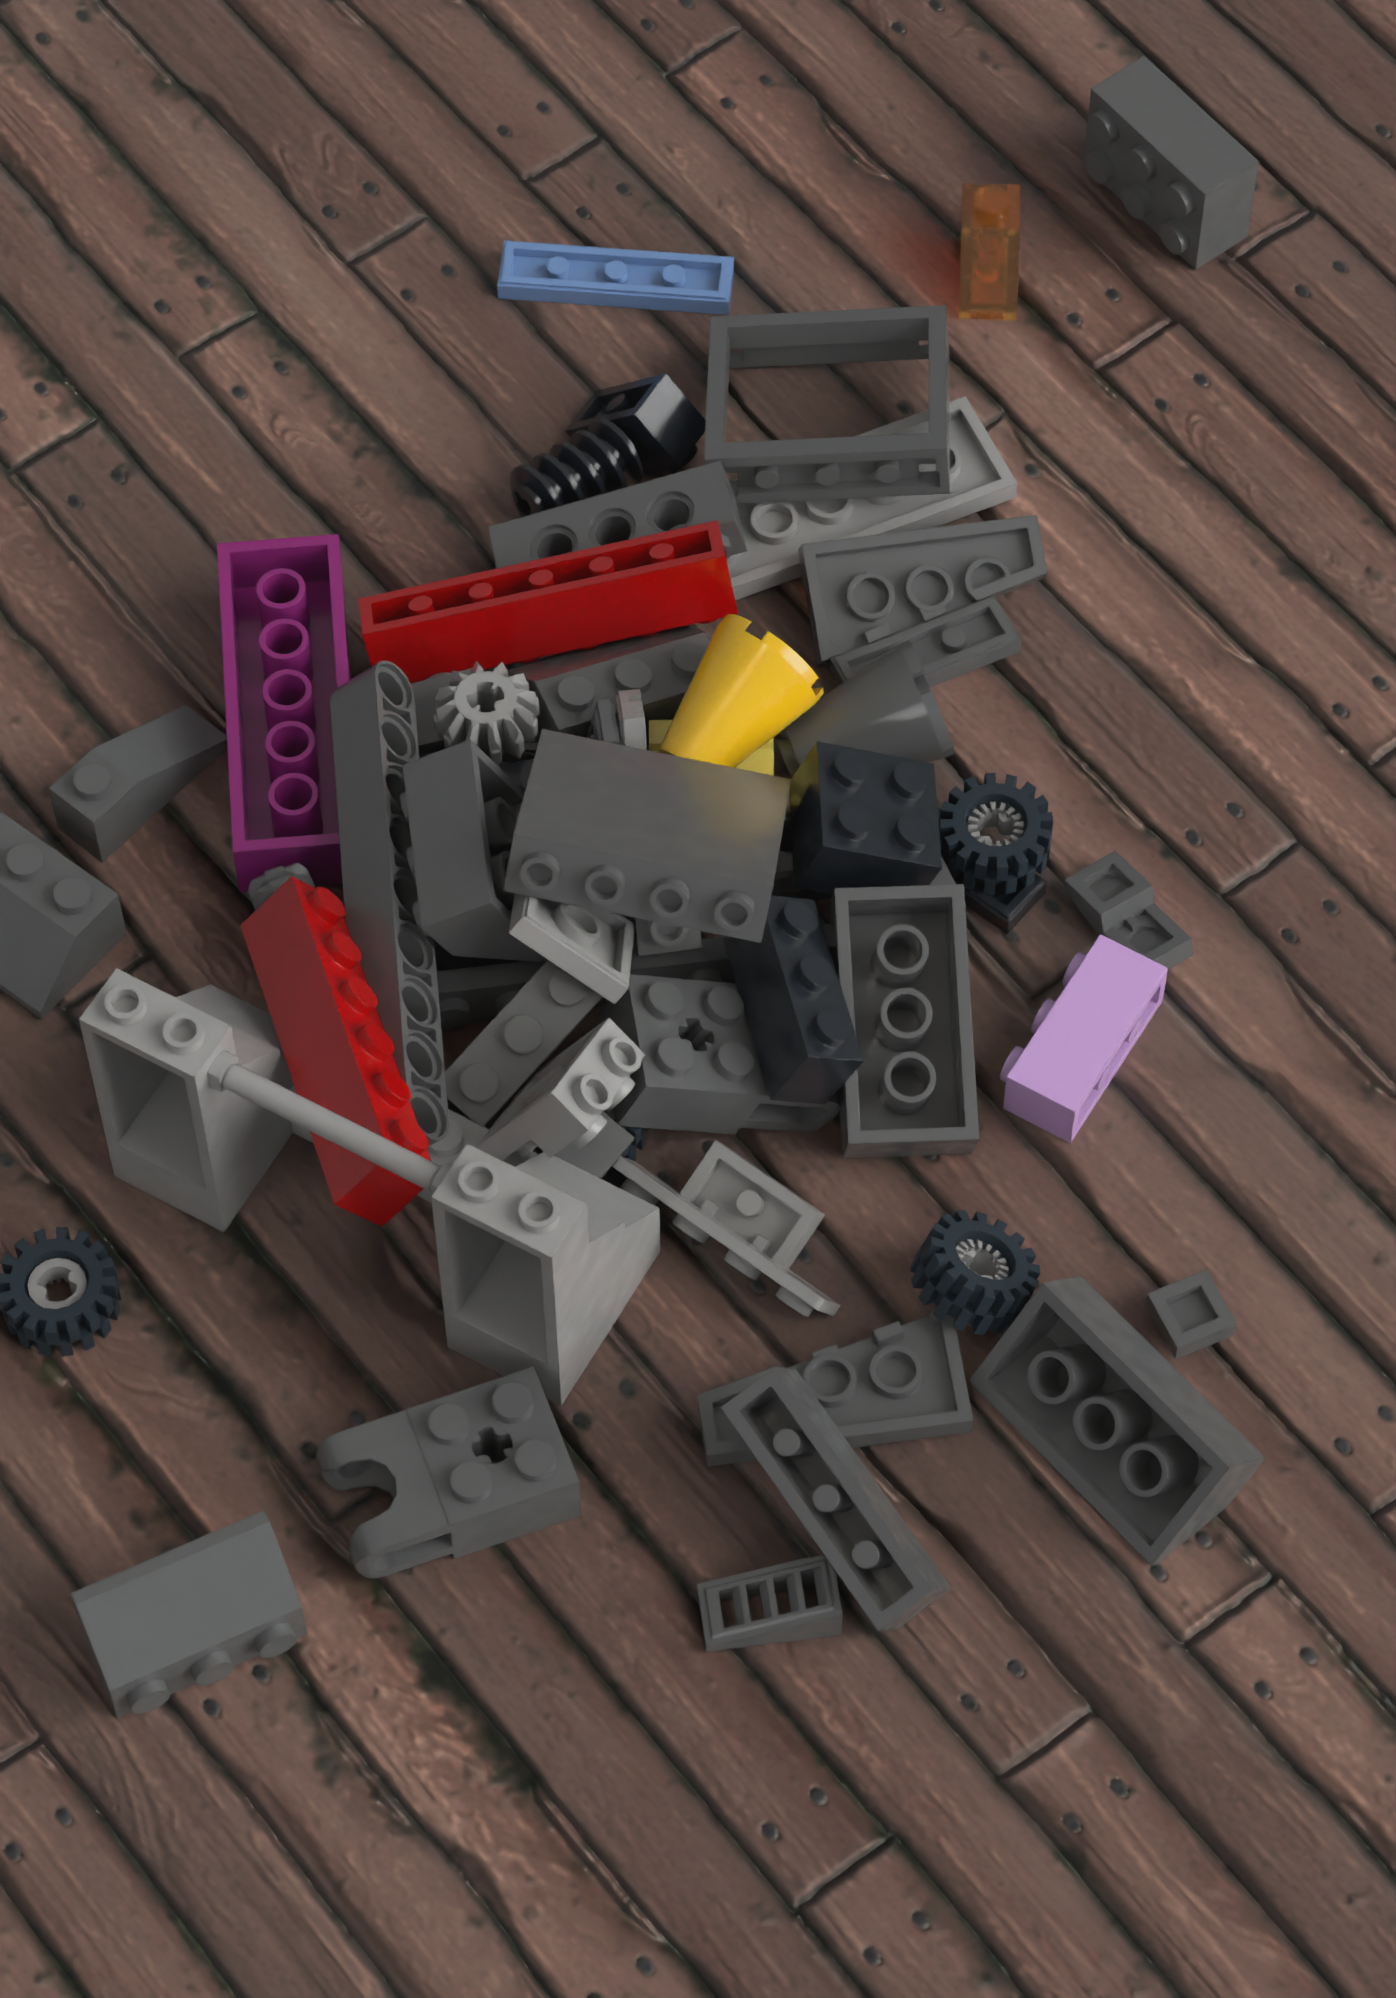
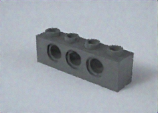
M721 460L488 527L496 568L666 532L679 524H685L681 527L684 528L716 520L719 523L726 560L732 555L747 551L734 491Z

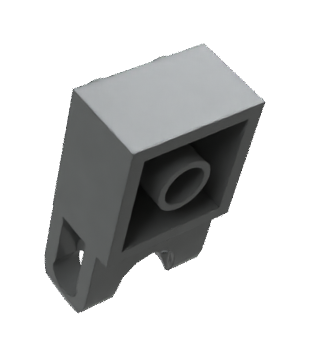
M630 974L628 990L616 1004L608 1000L598 1014L599 1024L610 1018L645 1054L639 1069L629 1076L636 1083L635 1086L614 1107L615 1119L620 1126L736 1134L740 1128L807 1132L819 1130L833 1120L840 1111L838 1091L827 1104L770 1100L744 1012V1003L739 995L736 983Z
M534 1366L340 1431L326 1438L316 1453V1462L320 1473L332 1488L346 1491L374 1486L390 1493L394 1498L388 1510L359 1525L352 1535L350 1555L354 1566L361 1575L370 1579L391 1575L452 1554L453 1558L456 1559L581 1516L579 1479Z

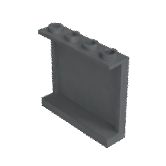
M542 729L513 834L503 891L761 943L774 885L791 779Z

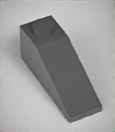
M184 705L94 747L49 787L57 828L100 862L105 861L227 749V735L190 707Z

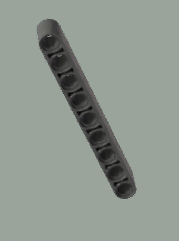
M385 660L376 663L335 689L331 694L330 700L343 896L346 911L345 922L352 941L361 952L362 959L360 963L368 986L373 990L378 999L376 1008L383 1028L394 1044L393 1056L401 1078L411 1091L410 1103L416 1120L427 1136L429 1146L447 1135L449 1117L435 944L432 937H426L422 934L413 914V903L418 900L416 878L409 867L406 854L408 846L412 845L410 826L404 816L400 802L401 793L405 792L402 765L420 759L415 697L413 688L404 672L394 663Z

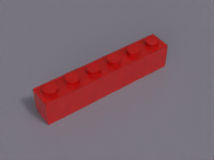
M718 520L358 599L362 636L371 667L380 661L392 662L404 672L410 684L426 680L428 677L442 672L452 673L453 670L458 672L466 669H471L472 672L476 660L483 669L497 667L501 662L504 665L516 662L528 663L548 655L576 649L588 650L603 643L635 636H652L663 630L695 623L707 624L728 614H738Z
M291 876L240 926L296 1093L431 1161L427 1150L429 1146L427 1136L419 1127L410 1103L411 1091L401 1078L393 1056L394 1044L385 1032L376 1008L378 999L373 990L368 986L360 963L362 959L361 952L352 941L344 916L346 911L344 905L329 889L321 886L314 888ZM310 1131L334 1205L383 1227L424 1189Z

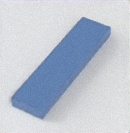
M504 240L497 283L498 299L729 315L734 257Z

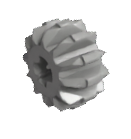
M476 660L471 675L468 676L453 670L449 679V687L438 688V693L435 697L436 714L434 715L435 732L438 733V737L444 739L445 749L471 739L499 766L503 754L521 759L522 753L525 751L524 743L535 742V737L538 733L537 716L540 714L539 699L534 691H529V682L526 680L524 673L508 677V669H506L503 662L493 671H484L483 667Z

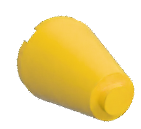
M728 614L718 624L658 752L736 768L814 706L824 694L823 688H811L818 679L817 675L805 660L785 642L769 631L760 640L745 631L752 621L739 615Z

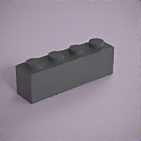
M771 1368L721 1407L878 1632L901 1628L952 1589L796 1368Z

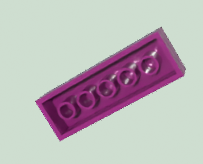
M339 534L217 543L232 844L239 892H248L250 881L264 875L265 871L280 865L285 867L295 863H300L308 869L314 886L343 884L330 708L331 694L335 689L351 680L344 574Z

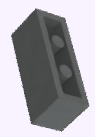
M547 960L445 1071L447 1103L463 1117L485 1127L599 1003L603 996Z

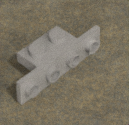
M714 1141L681 1192L675 1190L637 1162L620 1156L612 1165L613 1168L627 1177L621 1186L625 1191L654 1206L659 1200L678 1213L672 1223L700 1243L705 1244L710 1236L729 1248L723 1259L753 1280H757L762 1272L781 1285L776 1296L794 1310L806 1317H809L813 1309L834 1316L840 1308V1304L789 1269L825 1214L723 1143Z

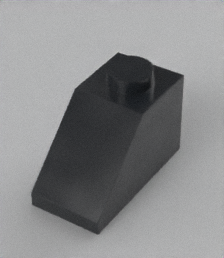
M665 373L595 391L565 432L571 437L578 430L588 431L589 426L597 419H606L614 423L634 444L641 460L643 474L665 469L675 471L690 462L698 451L696 443L705 432L706 420Z

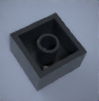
M816 741L791 779L789 790L795 888L833 894L834 888L930 885L942 869L934 764Z

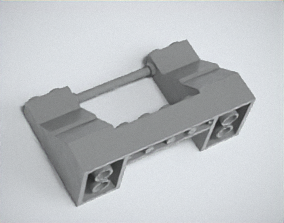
M116 968L79 1018L115 1177L224 1232L292 1133L313 1143L311 1131L424 1188L417 1196L432 1203L447 1347L503 1376L534 1366L546 1398L561 1406L660 1253V1209L556 1156L549 1158L544 1152L538 1154L532 1151L522 1158L515 1151L501 1161L476 1148L489 1129L449 1109L448 1133L445 1138L427 1148L430 1161L298 1095L271 1015L211 984L174 997Z

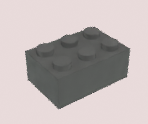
M1142 56L1091 88L1083 165L1094 181L1106 185L1123 202L1126 210L1134 218L1142 219L1160 236L1164 246L1171 253L1179 254L1195 270L1248 237L1259 163L1251 153L1145 56Z

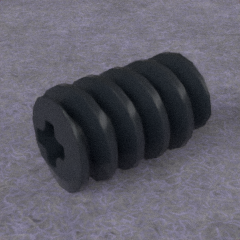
M597 419L592 422L588 431L578 430L573 433L569 438V443L558 442L552 446L549 454L539 453L535 455L530 461V466L518 465L510 474L512 497L520 516L524 517L584 500L586 494L590 498L607 493L604 486L605 483L614 491L627 487L625 471L633 479L641 482L643 479V467L634 444L626 434L614 423L606 419Z

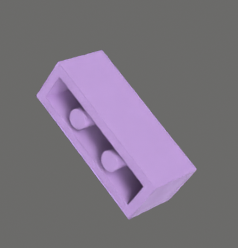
M1101 934L1088 954L1079 951L1065 972L1062 982L1063 986H1065L1057 1001L1048 998L1043 1003L1032 1024L1031 1032L1034 1033V1036L1025 1049L1016 1046L1009 1054L1002 1068L1000 1080L1006 1083L1003 1109L1071 1143L1162 1003L1168 968Z

